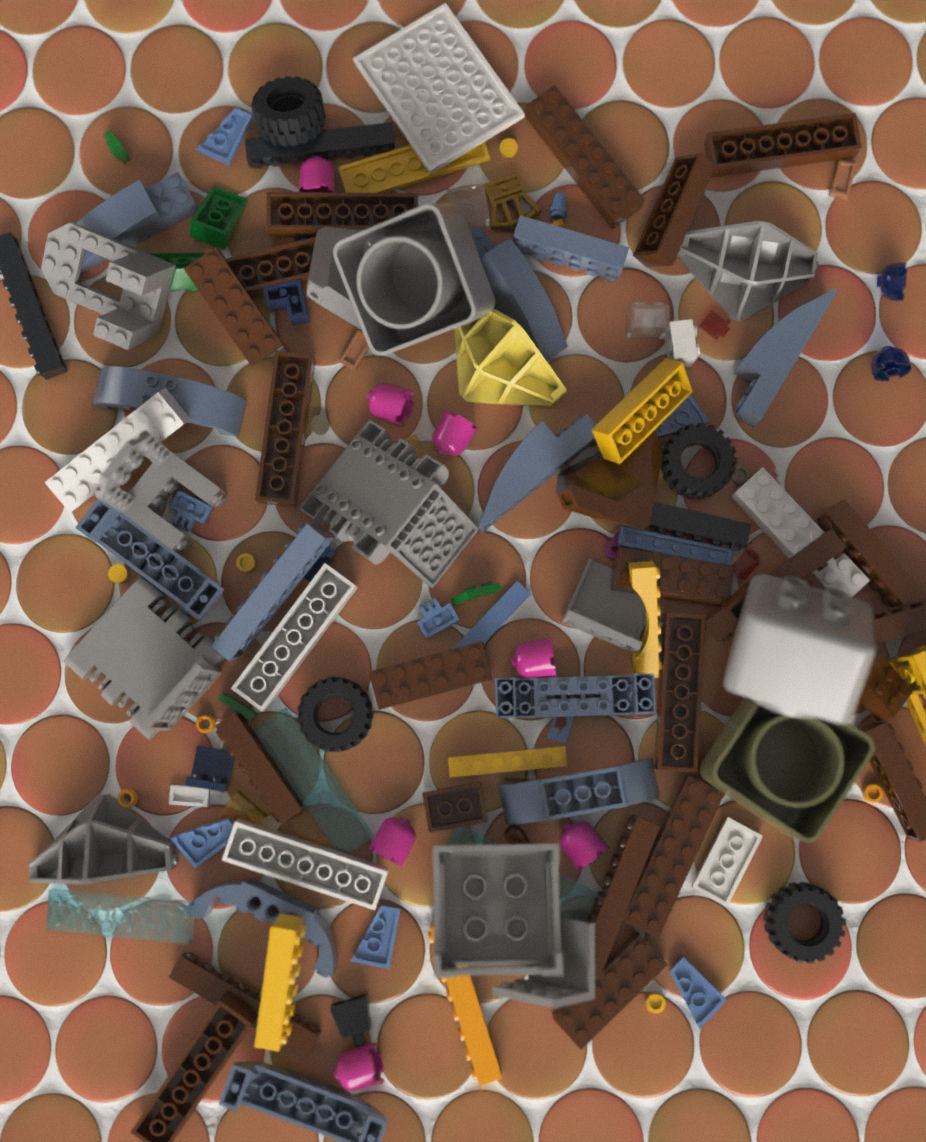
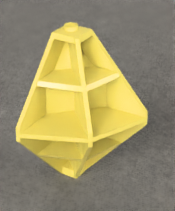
M493 309L489 314L454 329L459 395L467 403L553 407L565 395L566 387L525 330L514 319Z

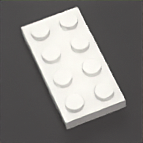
M726 816L691 887L728 907L763 836Z

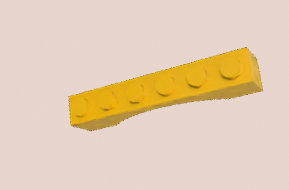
M653 561L629 563L630 583L643 600L646 610V628L641 640L642 645L638 651L632 654L633 673H654V678H659V670H662V661L658 656V653L662 651L661 641H658V635L661 634V625L657 620V616L661 615L660 605L657 604V598H660V588L656 584V579L660 578L659 568L655 566Z
M556 746L448 757L450 777L563 767L567 766L566 747Z

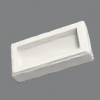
M170 785L169 804L209 807L210 789L188 785Z

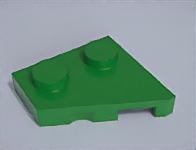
M111 130L104 133V138L107 140L105 143L117 160L121 159L124 164L129 162L130 158Z
M492 581L481 584L479 588H476L475 585L464 588L465 592L451 599L452 604L456 606L464 601H472L502 590L500 582L492 584Z

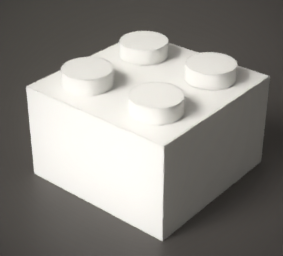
M693 319L669 322L664 332L667 358L683 362L684 367H691L698 355H700L699 344H696L695 337H697V327L693 325Z

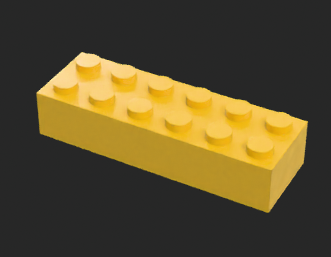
M665 358L591 429L603 459L621 464L693 393L683 362Z
M280 913L271 926L255 1047L279 1051L281 1046L286 1044L288 1035H291L293 1023H290V1017L293 1016L295 1011V1003L292 1002L293 996H296L298 984L295 983V980L299 976L301 964H298V959L303 953L301 938L305 936L306 925H303L304 917Z

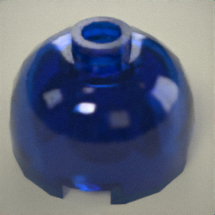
M892 263L883 269L881 276H877V287H880L881 294L885 298L895 301L904 300L905 294H903V289L906 287L907 269L905 268L907 263Z
M886 346L873 357L871 371L875 380L890 381L889 377L898 375L901 378L911 371V361L903 349Z

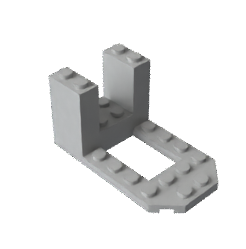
M70 222L48 233L41 271L54 294L103 314L97 317L94 336L130 350L159 334L176 265L82 225ZM85 249L112 260L109 263L106 281L123 288L121 300L78 282Z
M144 430L139 434V439L135 440L132 438L127 441L104 470L99 479L102 486L96 489L94 495L125 514L171 550L181 555L190 548L192 539L157 514L158 511H161L166 506V500L169 496L177 492L180 483L216 510L217 507H221L224 504L227 494L173 454L152 434ZM145 456L153 463L128 493L120 488V485L128 481L131 471L142 463V457Z

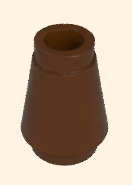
M511 824L503 834L506 837V841L513 845L533 844L519 825Z

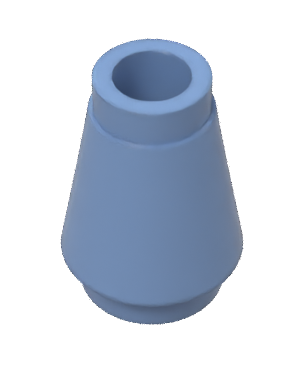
M564 193L555 194L549 211L552 221L559 219L564 221L567 217L566 195Z

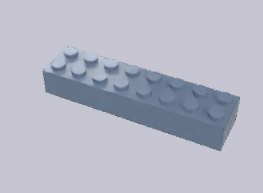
M317 523L303 524L296 533L298 535L294 541L290 540L284 548L286 551L282 556L279 555L273 561V568L270 571L267 570L262 575V582L259 586H254L251 589L248 600L246 602L243 601L238 606V613L234 617L231 616L225 623L227 627L223 632H218L213 640L215 642L211 647L228 661L242 657L334 539Z

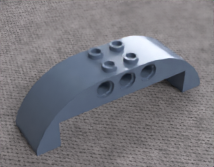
M109 366L100 370L92 402L93 407L106 410L116 407L135 411L156 393L166 388L189 416L190 420L187 423L216 428L220 434L239 437L247 401L235 394L204 383L135 368Z
M99 498L75 527L182 605L187 612L199 621L202 620L224 591L222 586L183 556L171 550L125 514L101 501Z
M243 1061L233 1063L218 1105L237 1112L241 1105H245L340 1142H381L388 1123L386 1117L374 1106L343 1089L283 1067L260 1062Z

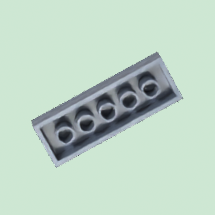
M521 215L513 236L514 244L523 255H531L537 260L545 259L557 266L562 264L574 271L582 270L591 276L599 275L608 281H619L629 250L627 246Z

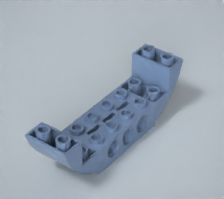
M654 673L618 676L495 678L496 718L610 716L656 713Z
M652 758L526 782L499 785L506 824L554 820L626 807L659 797Z
M248 877L245 880H234L219 884L196 898L186 908L190 912V916L197 919L205 918L212 912L218 899L223 904L229 905L231 903L237 906L236 909L240 912L247 913L248 911L255 914L254 917L260 921L268 920L274 923L280 913L288 915L293 913L296 916L304 917L303 925H306L304 937L309 939V943L315 946H324L314 967L317 970V974L328 978V976L333 977L337 969L338 954L336 941L328 923L320 915V909L256 879ZM255 897L261 900V904L256 902ZM273 905L279 908V912L273 909Z

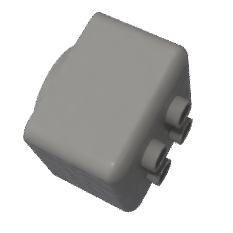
M453 201L422 205L339 241L334 247V260L368 346L376 355L384 356L468 324L489 314L495 307V297L461 207Z
M766 574L755 575L750 581L731 644L723 686L733 693L749 697L756 703L781 714L800 718L818 717L839 724L850 723L876 650L872 607L862 600L851 598L847 592L840 589L826 588L821 590L808 586V583L802 579L790 576L781 579Z

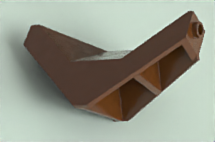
M655 430L621 464L603 459L601 452L559 472L556 493L564 510L596 519L614 521L640 531L648 527L651 521L664 451Z

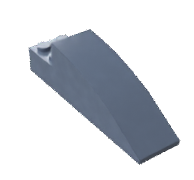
M177 172L146 189L140 179L102 202L76 223L133 247L193 216L198 207L180 173ZM85 249L80 274L108 259Z
M478 225L469 229L495 297L494 309L514 319L525 330L546 361L566 349L568 345L554 308L535 272L514 242L508 239L496 246Z
M833 289L793 310L774 325L749 351L734 371L735 375L749 382L743 397L734 408L737 410L734 415L736 418L752 427L763 418L838 292L837 289Z
M585 415L583 418L582 416L576 418L569 429L564 428L557 434L558 437L553 434L543 420L526 436L505 464L493 486L479 525V532L481 534L596 442L591 430L596 424L588 415Z

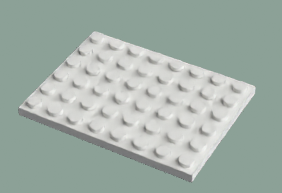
M446 3L353 58L354 64L430 174L525 118L522 109Z

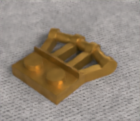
M519 172L484 184V189L492 208L491 230H496V228L513 230L517 226L520 215L532 219L535 215L538 216L542 213L539 206L526 193ZM521 198L531 208L525 215L519 202ZM514 202L518 218L512 219L506 203ZM498 206L502 207L507 221H496V209Z

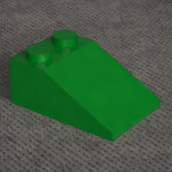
M213 186L190 220V237L225 250L235 233L248 199Z

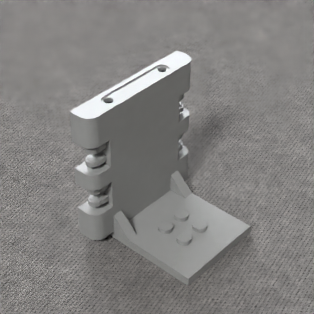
M371 420L365 424L298 508L318 524H330L328 530L344 542L353 541L354 545L352 548L374 564H380L389 553L393 554L432 589L479 530L441 489L448 479V469L427 454L417 459L415 449L401 438L397 443L393 444L391 435L386 429Z
M142 576L133 583L67 655L64 663L83 680L89 678L92 683L102 674L107 676L98 686L100 690L105 689L101 697L111 706H115L118 703L117 706L120 709L132 699L135 703L127 710L126 714L130 717L135 711L137 712L131 718L130 723L148 740H152L159 731H170L223 673L217 667L225 658L211 647L215 641L210 635L206 636L197 646L196 644L202 639L203 634H196L190 642L186 640L193 632L194 626L192 624L189 625L193 619L180 609L175 612V609L171 607L160 616L158 612L166 604L164 599H160L165 594Z

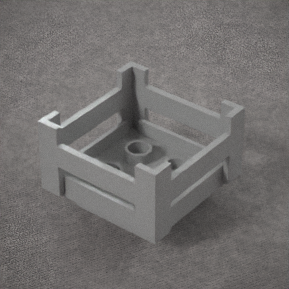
M559 844L433 846L434 978L456 977L459 975H563L559 903ZM550 865H551V890H550ZM440 883H441V902H440ZM551 893H552V924H551ZM552 927H553V948H552ZM476 965H537V966L456 967V966H476Z

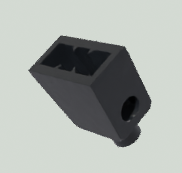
M368 993L332 1003L330 1012L342 1037L352 1036L355 1046L365 1044L364 1032L371 1029Z

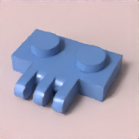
M178 490L170 505V508L178 511L172 524L177 525L181 519L179 527L183 529L186 523H188L186 531L190 532L196 521L205 525L213 508Z
M434 597L432 601L435 606L432 607L429 601L425 602L429 608L425 611L422 604L419 606L425 618L418 621L417 624L426 639L459 621L450 603L441 608L436 597Z

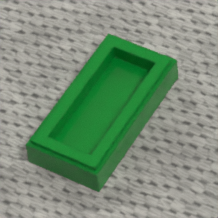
M223 693L218 698L219 701L250 720H254L257 716V712L228 694Z

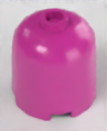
M318 156L305 160L300 167L298 192L336 193L334 166L328 160Z
M379 383L367 395L369 410L375 417L402 427L404 426L402 422L404 418L408 419L414 405L411 397H414L415 393L412 390L391 383Z
M447 408L433 432L432 442L438 448L437 452L447 457L448 454L458 456L464 452L479 427L473 425L472 422L459 414H450L452 411Z
M552 638L524 642L515 648L514 656L511 657L512 668H516L520 677L541 678L557 676L555 659L550 658L554 656Z
M402 816L399 819L394 817L385 819L368 849L402 867L416 839V832L409 825L411 821Z
M571 821L563 827L565 831L560 836V845L578 872L609 849V846L592 825L586 821H579L575 824Z
M372 1042L347 1050L338 1057L336 1068H334V1075L336 1080H339L345 1089L352 1091L383 1084L384 1079L381 1078V1073L384 1072V1065L381 1053H376L375 1051L376 1043Z

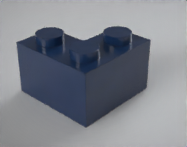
M300 279L263 287L266 304L270 312L287 309L292 326L311 322Z

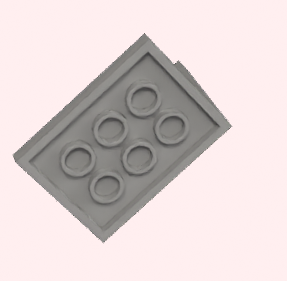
M589 558L561 622L631 653L638 651L642 645V642L638 641L646 623V610L643 600L639 594L611 590L613 569Z
M560 918L563 975L541 976V974H528V980L515 979V982L503 981L501 985L493 986V995L550 1008H558L595 999V923ZM552 927V948H553V927Z

